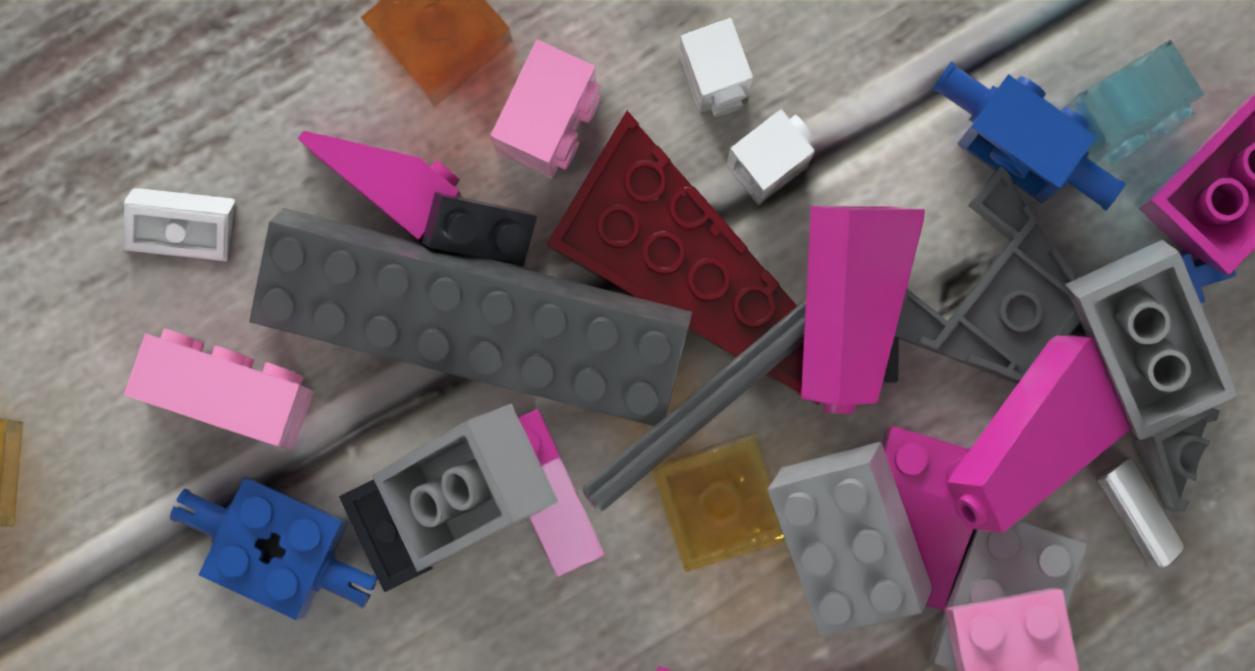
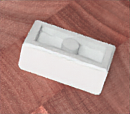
M139 188L133 189L124 201V250L227 262L230 252L235 200Z
M1126 459L1097 476L1099 478L1097 479L1098 483L1148 565L1164 568L1171 564L1183 551V543L1131 459Z

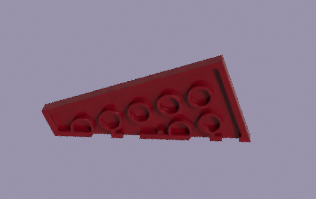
M626 110L548 240L547 247L632 297L691 311L692 316L688 330L736 358L794 310L797 305L780 287V284L771 273L765 270L751 254L748 247L701 193L674 166L665 152L645 133L630 112ZM804 343L766 374L769 378L800 396L802 390ZM810 401V402H812L813 404H815V405H817V406L821 403V402Z

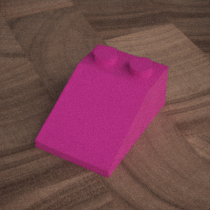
M891 426L885 430L882 446L932 586L926 606L944 611L973 529L967 528L965 522L957 514L955 500L947 481L970 449Z

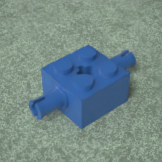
M951 61L932 88L935 92L938 91L971 115L968 120L972 123L957 144L993 170L998 169L1000 166L1003 167L1013 179V184L1040 203H1044L1062 186L1069 183L1102 206L1101 208L1106 211L1125 187L1126 183L1124 181L1118 180L1087 158L1089 154L1087 150L1097 137L1088 130L1089 122L1074 110L1063 107L1060 111L1043 99L1046 95L1044 90L1028 78L1019 76L1016 80L1008 74L998 88L993 85L989 89Z
M244 477L232 504L227 508L202 498L186 488L182 490L176 502L188 506L196 512H190L182 507L173 506L170 520L178 521L212 537L211 542L213 545L198 574L199 576L294 620L305 618L316 593L321 588L364 608L371 594L353 587L352 583L369 591L374 590L377 583V576L369 575L335 559V552L349 524L348 521L255 478ZM280 535L279 546L286 550L284 557H273L271 560H268L269 551L264 548L265 541L267 539H276Z

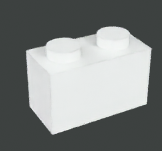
M728 18L681 35L679 60L699 114L712 111L714 117H719L742 108L743 103L741 100L749 97L753 75L732 19Z
M780 109L730 148L726 165L759 205L808 167L815 151L810 143L815 139L811 131L797 115L789 119L784 111Z

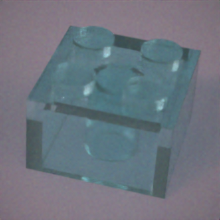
M1169 40L1080 92L1066 107L1083 116L1090 124L1088 130L1097 136L1087 150L1089 152L1087 158L1094 163L1107 158L1112 166L1149 142L1150 140L1146 134L1150 131L1155 139H1158L1196 114L1191 105L1205 94L1172 40Z

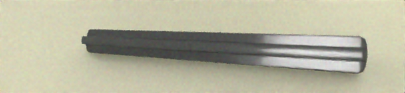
M806 300L583 486L582 491L589 503L598 511L608 508L804 343Z

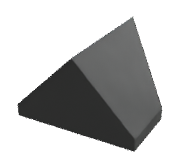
M1208 409L1145 439L1139 440L1137 438L1131 441L1164 509L1172 512L1186 511L1189 501L1181 499L1187 479L1197 480V467L1200 458L1210 442L1202 438L1206 423L1217 421L1220 410Z

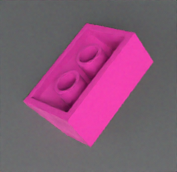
M1255 93L1246 98L1138 208L1177 246L1187 250L1226 276L1255 249Z

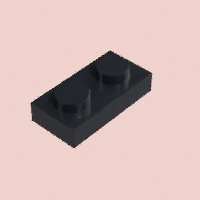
M435 192L422 243L429 248L524 267L537 216L528 211Z
M374 479L339 496L384 592L434 569L433 566H430L419 572L416 571Z

